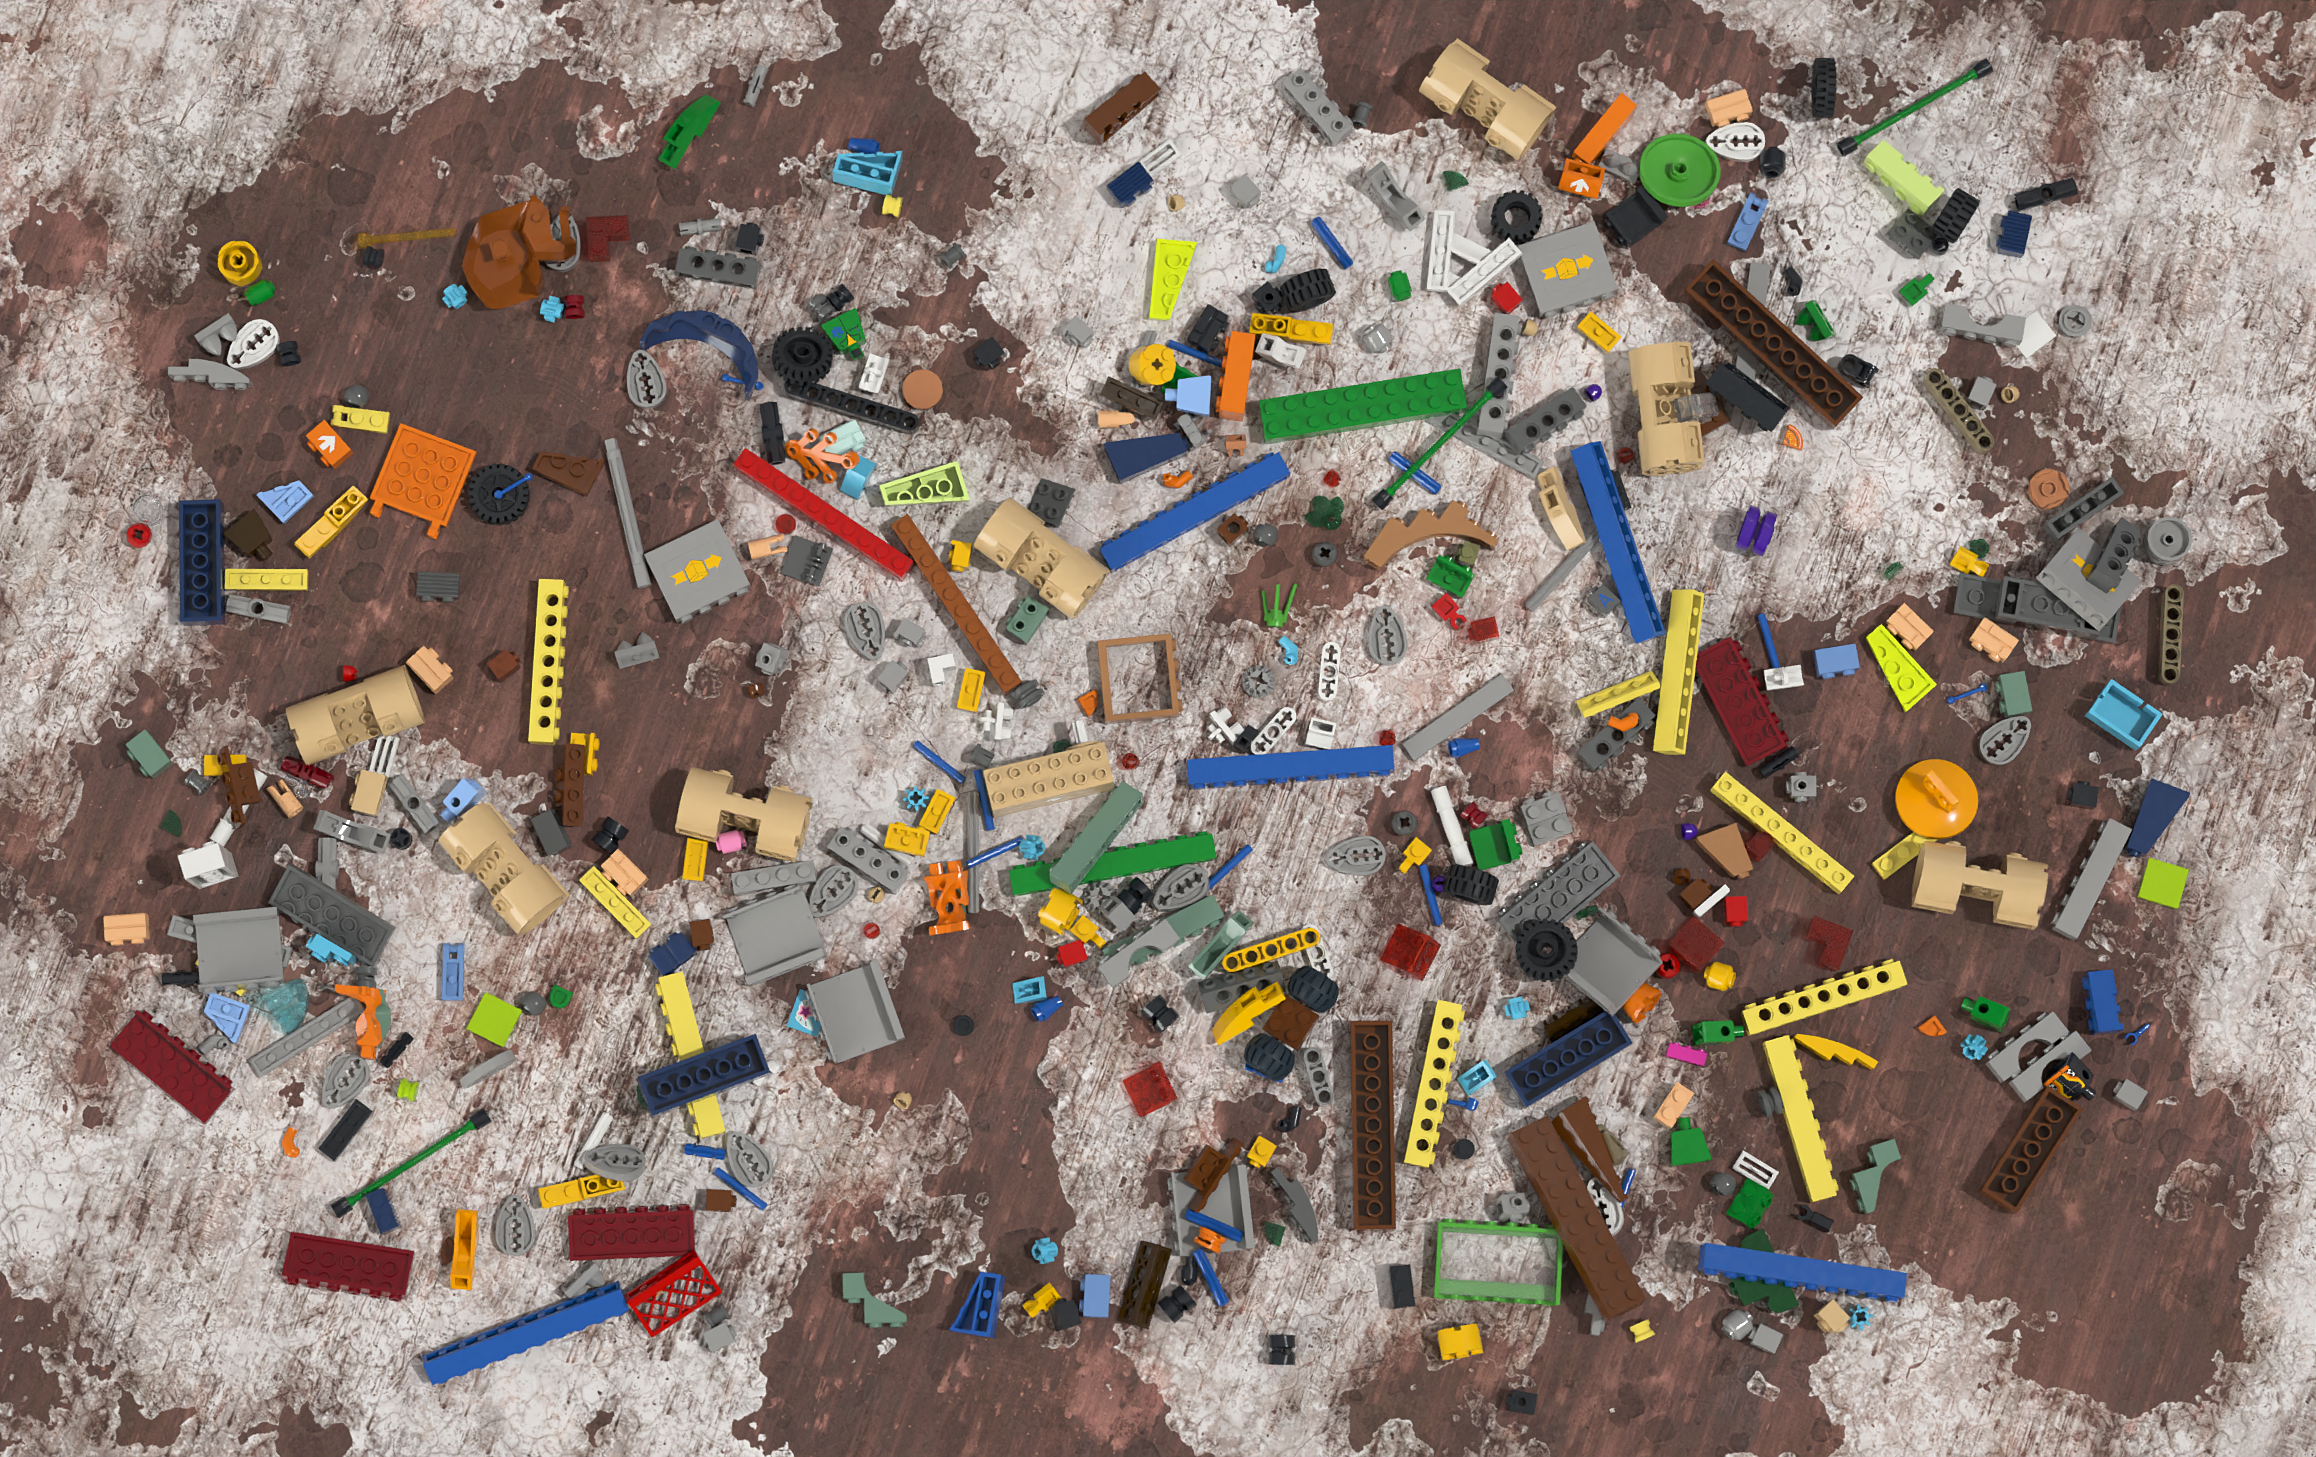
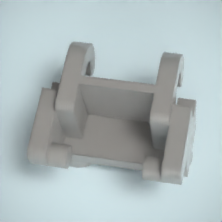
M1186 413L1177 419L1178 421L1174 423L1177 431L1183 428L1191 441L1188 445L1189 450L1192 452L1205 444L1204 442L1207 441V437L1213 431L1208 429L1205 434H1202L1195 423L1202 416L1195 414L1192 417L1191 413Z

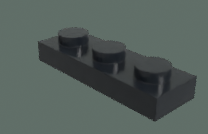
M356 1099L318 1149L336 1162L373 1114V1111Z

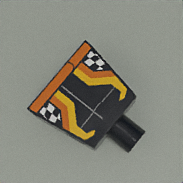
M2073 1052L2051 1068L2043 1082L2044 1086H2050L2071 1101L2079 1095L2090 1101L2096 1094V1091L2090 1087L2094 1077L2093 1073Z

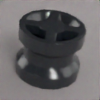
M367 246L363 265H373L375 268L380 269L383 264L385 250L381 248L376 250L372 246Z
M397 828L391 833L390 841L397 849L406 850L412 845L413 837L406 829Z

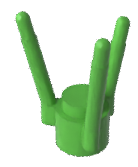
M1296 583L1293 584L1283 615L1282 610H1278L1280 584L1276 585L1274 609H1271L1270 613L1266 591H1262L1264 621H1267L1268 627L1282 628L1283 623H1287V615L1297 588Z

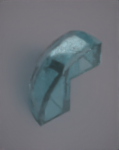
M304 979L290 981L262 996L268 1009L278 1020L287 1035L299 1028L306 1017L309 1007V993Z

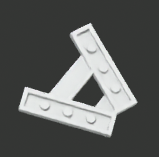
M1435 210L1427 290L1448 292L1461 307L1523 254L1510 238L1494 251L1454 233L1455 211ZM1452 253L1476 264V266L1462 278L1451 273Z

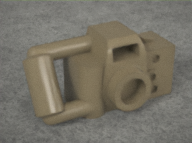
M1598 1124L1599 1132H1603L1604 1139L1614 1161L1613 1165H1620L1630 1153L1611 1131H1608L1603 1124Z

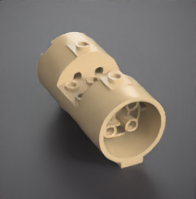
M1457 38L1455 42L1448 45L1437 59L1429 75L1425 77L1421 84L1419 92L1435 102L1440 110L1450 115L1455 114L1459 108H1462L1467 115L1475 117L1484 127H1489L1485 136L1489 144L1504 150L1518 161L1521 160L1553 116L1556 106L1524 84L1513 92L1485 72L1490 60Z
M1675 341L1672 343L1651 344L1629 351L1628 359L1632 393L1634 396H1639L1638 401L1641 413L1642 430L1637 432L1642 474L1646 476H1666V474H1684L1701 469L1702 463L1705 462L1700 422H1694L1691 389L1694 387L1695 377L1690 342Z
M1007 498L985 524L975 540L974 547L1004 570L1013 569L1041 590L1039 596L1066 616L1075 619L1089 603L1088 601L1104 583L1111 570L1080 547L1069 545L1045 527V522L1015 499Z
M405 665L366 678L364 682L337 692L325 693L286 708L290 728L293 731L296 739L295 742L306 765L347 752V747L382 734L388 737L425 723L417 693Z
M695 767L691 768L679 805L675 826L676 833L716 843L724 824L758 833L755 847L756 853L793 863L797 862L799 857L798 849L802 850L810 822L809 810H812L813 807L812 797L793 793L789 787L778 785V787H772L766 804H764L761 799L751 798L749 800L743 798L741 794L733 793L734 779L733 775H730L731 773L728 771L718 770V772H711Z
M482 802L465 812L454 825H450L441 835L438 842L465 874L474 871L477 878L486 885L490 893L495 897L491 902L492 906L516 934L522 936L546 920L557 908L563 905L570 895L544 864L533 865L512 839L517 833L491 802L488 804Z
M1926 840L1922 842L1913 878L1911 907L1953 914L1956 910L1959 895L1993 901L1994 923L2031 930L2038 926L2040 914L2037 912L2044 904L2048 873L2044 872V869L2048 868V864L2027 860V858H2023L2018 853H2010L2003 858L2000 870L1989 869V871L1980 870L1981 867L1976 865L1965 867L1966 847L1961 846L1959 842L1949 841L1945 844Z

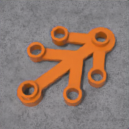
M814 428L806 431L805 436L800 440L792 439L785 444L787 456L800 462L805 469V476L810 480L816 478L819 471L815 466L811 465L805 456L811 457L824 473V481L829 484L837 479V474L834 470L830 469L824 460L840 463L847 469H853L860 461L858 454L854 451H848L844 455L822 451L827 446H832L836 443L837 436L833 432H828L824 435L823 440L812 449L804 446L809 442H814L819 437L818 431Z

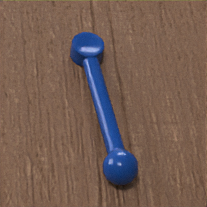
M728 374L722 375V380L725 382L733 381L744 384V381L741 379L730 377ZM757 382L755 386L756 389L759 391L762 390L763 383Z
M526 473L524 478L502 491L497 490L494 493L495 497L501 499L506 492L525 481L532 480V474Z
M1981 684L1979 688L1958 696H1949L1947 702L1953 704L1956 700L1980 691L1985 692L1988 686Z

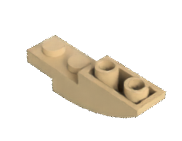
M1553 466L1538 474L1537 477L1542 489L1539 492L1541 501L1562 543L1567 550H1572L1582 545L1586 540L1575 507L1569 504L1558 467Z

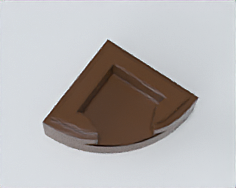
M450 1236L445 1239L441 1249V1259L445 1266L453 1261L454 1241Z

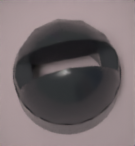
M1943 238L1935 239L1932 244L1933 252L1940 256L1946 254L1949 249L1948 241Z

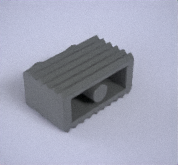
M418 571L416 594L418 598H422L421 601L434 602V599H442L444 603H454V600H460L461 575L460 573Z

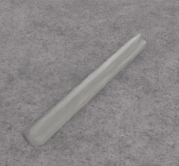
M1596 527L1585 538L1586 542L1578 546L1525 603V607L1529 611H1535L1599 541Z
M976 791L967 793L968 860L979 855V793ZM979 865L968 869V913L970 914L979 913Z

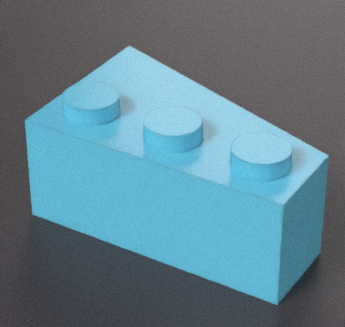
M896 151V153L877 152V154H838L833 169V182L883 195L888 194L892 197L902 163V151Z

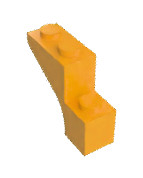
M457 1209L454 1255L450 1274L451 1289L472 1290L476 1273L475 1256L479 1242L478 1211Z

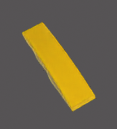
M1796 1034L1793 1037V1040L1827 1062L1832 1056H1835L1849 1066L1856 1060L1870 1070H1873L1878 1063L1877 1060L1839 1042L1803 1034Z

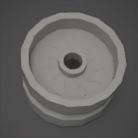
M2168 516L2160 518L2147 529L2143 536L2142 545L2144 553L2149 560L2158 565L2168 566L2175 564L2188 553L2193 538L2190 528L2184 521Z

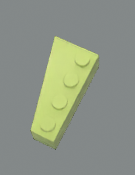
M1882 140L1866 156L1864 160L1865 166L1872 173L1876 172L1881 177L1880 180L1885 186L1893 188L1895 195L1900 200H1905L1915 214H1920L1923 217L1939 201L1945 190L1941 186L1938 188L1934 187L1930 177L1927 175L1921 176L1913 163L1909 161L1905 163L1903 155L1885 140Z
M958 461L879 485L885 507L970 502Z

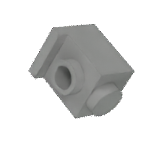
M1076 315L1062 330V335L1064 337L1069 335L1068 339L1076 346L1079 344L1087 348L1094 340L1092 338L1094 331Z
M903 618L893 635L896 640L901 637V642L909 647L915 645L920 648L927 638L924 636L926 632L923 628Z

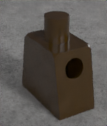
M255 509L224 532V535L250 558L258 554L265 561L273 554L267 547L273 539Z

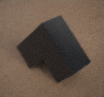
M1248 724L1235 742L1234 748L1246 754L1259 731Z

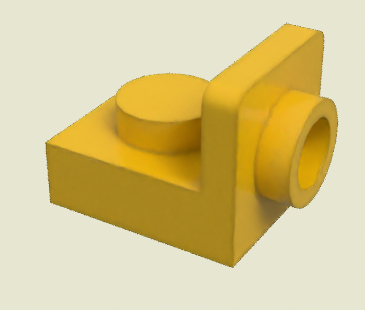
M1258 1136L1246 1157L1250 1159L1248 1163L1258 1169L1260 1166L1265 1168L1277 1145Z

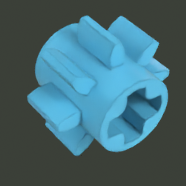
M452 284L443 292L445 297L442 299L448 308L453 306L455 309H458L467 302L466 296L468 293L462 285L458 287L456 284Z
M550 296L549 300H543L540 314L545 315L546 321L555 322V318L561 319L564 304L560 303L558 297Z
M914 786L913 791L906 790L908 797L903 798V801L910 803L907 806L908 810L914 807L916 812H918L921 806L926 809L924 801L929 800V797L923 796L925 789L919 791ZM916 794H918L919 798H922L918 800L917 804L911 800Z
M1026 835V839L1021 840L1019 849L1024 854V859L1038 860V856L1044 853L1045 844L1040 840L1041 836Z
M1522 996L1507 1000L1508 1005L1504 1006L1506 1016L1511 1015L1512 1020L1527 1017L1526 1011H1530L1528 1001L1523 1002Z
M1968 1034L1960 1045L1964 1047L1962 1053L1969 1059L1977 1058L1980 1060L1988 1050L1985 1047L1986 1040L1978 1034L1973 1036Z
M1049 1237L1036 1240V1244L1032 1247L1033 1257L1036 1260H1040V1264L1055 1261L1054 1257L1058 1254L1056 1243L1050 1242Z
M1857 1304L1855 1311L1851 1308L1848 1310L1851 1313L1849 1319L1852 1322L1851 1328L1857 1325L1859 1330H1863V1324L1871 1325L1868 1319L1873 1317V1315H1868V1306L1861 1309L1860 1305ZM1863 1313L1862 1318L1864 1321L1857 1322L1855 1314Z

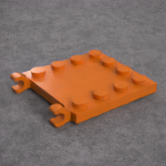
M400 423L370 496V499L375 501L370 514L380 518L383 506L387 505L430 521L432 524L427 535L436 540L440 527L447 528L477 452Z

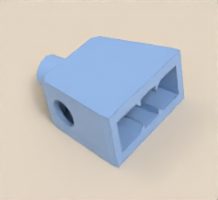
M1211 376L1179 379L1178 389H1165V401H1177L1178 411L1210 417Z
M463 778L444 799L443 803L447 807L440 815L447 822H450L456 815L462 816L473 808L487 792L473 778Z

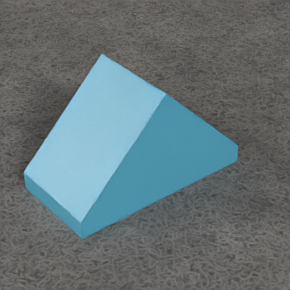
M858 455L860 459L859 464L853 469L847 470L840 488L841 492L857 500L877 465Z
M1044 976L1012 983L1015 1004L1047 1000Z
M1485 1059L1457 1079L1469 1096L1493 1081L1497 1076Z

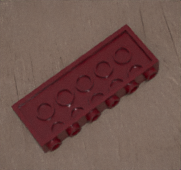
M1730 636L1697 653L1696 669L1745 765L1748 767L1788 747L1786 742L1790 740L1784 730L1780 731L1777 725L1780 721L1776 713L1770 712L1768 697L1765 693L1762 695L1758 687L1761 684L1756 675L1752 677L1749 671L1752 667L1747 657L1742 658L1739 652L1742 650L1737 639L1733 640Z
M136 1010L134 1012L135 1016L110 1044V1047L204 1124H207L235 1090L231 1086L233 1081L224 1074L220 1077L215 1073L217 1068L208 1061L204 1064L199 1060L201 1055L195 1050L191 1049L188 1051L183 1047L185 1042L177 1036L172 1038L168 1034L170 1030L163 1024L159 1023L156 1025L152 1021L154 1017L147 1011L143 1010L140 1012Z
M678 1204L677 1208H669V1205H657L656 1209H648V1206H636L632 1210H627V1207L620 1206L606 1211L605 1207L594 1208V1211H585V1208L573 1209V1212L568 1214L570 1261L685 1256L694 1249L696 1251L695 1209L690 1207L689 1204Z
M291 1232L281 1276L287 1284L298 1286L299 1283L307 1284L306 1286L312 1289L326 1287L327 1290L332 1292L345 1290L351 1295L364 1293L368 1294L371 1298L380 1299L383 1296L389 1297L391 1301L401 1302V1299L407 1300L408 1297L407 1289L415 1252Z

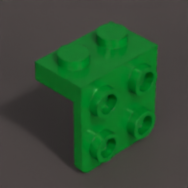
M1510 818L1502 820L1499 824L1470 831L1469 837L1479 870H1486L1520 860L1522 849L1520 843H1516L1514 835H1517L1515 823L1510 822Z

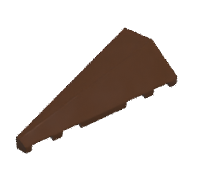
M1585 1096L1564 1109L1551 1123L1559 1137L1619 1203L1624 1202L1628 1196L1622 1190L1620 1176L1615 1172L1613 1167L1614 1161L1603 1133L1599 1132L1595 1122L1597 1118L1595 1114H1592L1588 1104L1590 1102L1589 1098Z

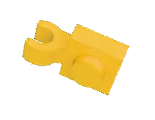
M1962 546L1959 547L1950 562L1951 566L1966 574L1971 570L1981 577L1984 576L1989 566L1984 561H1977L1978 555Z
M1416 837L1403 852V855L1407 858L1398 869L1405 874L1413 863L1419 867L1432 849Z
M1084 915L1070 929V932L1078 939H1081L1084 944H1087L1090 940L1100 949L1106 944V941L1096 934L1099 928Z
M1048 1283L1033 1295L1035 1300L1025 1302L1023 1307L1031 1317H1035L1040 1310L1044 1309L1047 1312L1048 1308L1055 1305L1054 1301L1062 1298L1053 1286Z

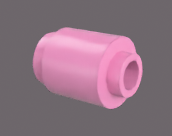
M738 829L719 834V838L716 841L718 851L722 850L723 854L742 850V847L747 846L743 830L738 831Z

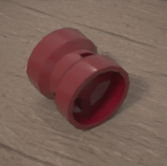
M565 296L564 304L566 305V310L564 311V317L567 319L584 318L585 310L582 308L584 296Z
M1473 801L1460 814V817L1463 820H1468L1470 826L1475 830L1488 817V814L1485 811L1479 810L1478 805Z

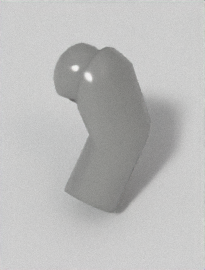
M212 1035L199 1046V1049L205 1055L213 1048L225 1050L230 1046V1040L226 1036Z

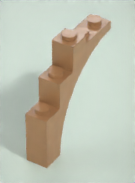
M1452 500L1440 519L1436 518L1437 514L1432 510H1424L1422 508L1410 526L1406 527L1405 521L1391 516L1363 556V560L1380 571L1402 549L1426 539L1436 537L1464 538L1480 543L1491 550L1495 549L1499 540L1496 539L1497 535L1492 531L1481 529L1480 524L1474 519H1467L1470 511L1467 509L1468 506L1459 500L1457 502Z

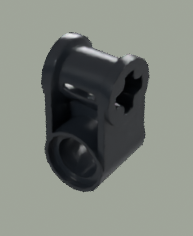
M1853 354L1845 355L1838 363V370L1842 375L1865 388H1870L1873 376L1879 372L1876 366L1865 362ZM1844 361L1852 362L1853 369H1847L1844 366Z

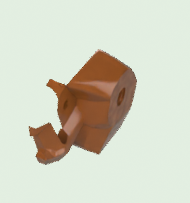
M529 195L530 200L480 217L466 247L462 268L472 290L487 308L503 309L540 296L543 286V274L539 261L567 262L576 255V242L570 233L568 218L571 214L568 206L561 207L559 211L562 234L560 242L553 240L549 210L536 195Z

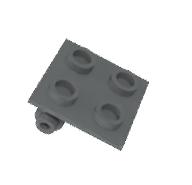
M1910 209L1904 212L1887 233L1890 240L1896 244L1900 242L1899 247L1903 244L1905 246L1903 250L1905 251L1908 248L1907 252L1913 258L1916 257L1918 259L1938 236L1932 232V226Z
M1041 478L1028 510L1043 521L1051 523V526L1058 528L1062 525L1064 515L1067 514L1066 510L1070 508L1069 504L1075 496L1074 492L1076 489Z
M795 535L781 573L819 587L833 548L828 547L822 542L816 543Z

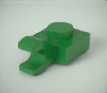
M1930 273L1919 282L1916 278H1913L1899 290V293L1913 307L1928 294L1925 288L1935 278Z

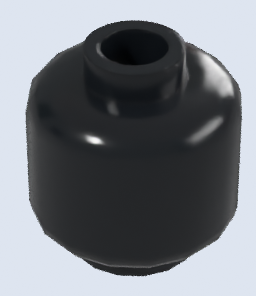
M1775 146L1763 150L1760 154V171L1768 178L1779 177L1786 169V154Z

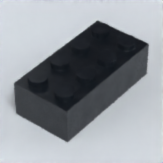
M1727 360L1720 363L1706 382L1709 386L1708 389L1713 394L1722 395L1726 398L1724 401L1733 408L1737 406L1742 410L1741 414L1749 420L1753 418L1758 422L1757 426L1765 432L1768 430L1772 432L1777 428L1791 409Z

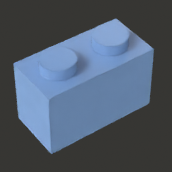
M1856 644L1818 649L1813 652L1817 677L1831 679L1835 677V674L1843 673V676L1854 675L1855 671H1858L1860 668Z
M1085 1274V1279L1081 1278L1080 1291H1084V1300L1080 1299L1079 1311L1083 1312V1317L1108 1318L1110 1275Z

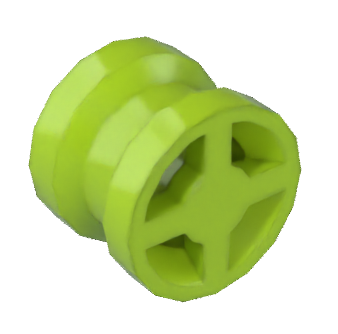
M402 1078L397 1097L401 1099L405 1097L409 1101L414 1102L419 1090V1082H409L408 1079Z

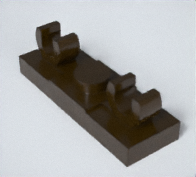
M1110 376L1107 377L1099 395L1154 421L1157 419L1164 401Z
M1591 998L1586 1003L1579 999L1580 1006L1567 1011L1561 1018L1558 1019L1554 1014L1552 1015L1554 1022L1548 1024L1546 1020H1543L1548 1039L1553 1043L1605 1012L1604 1009Z

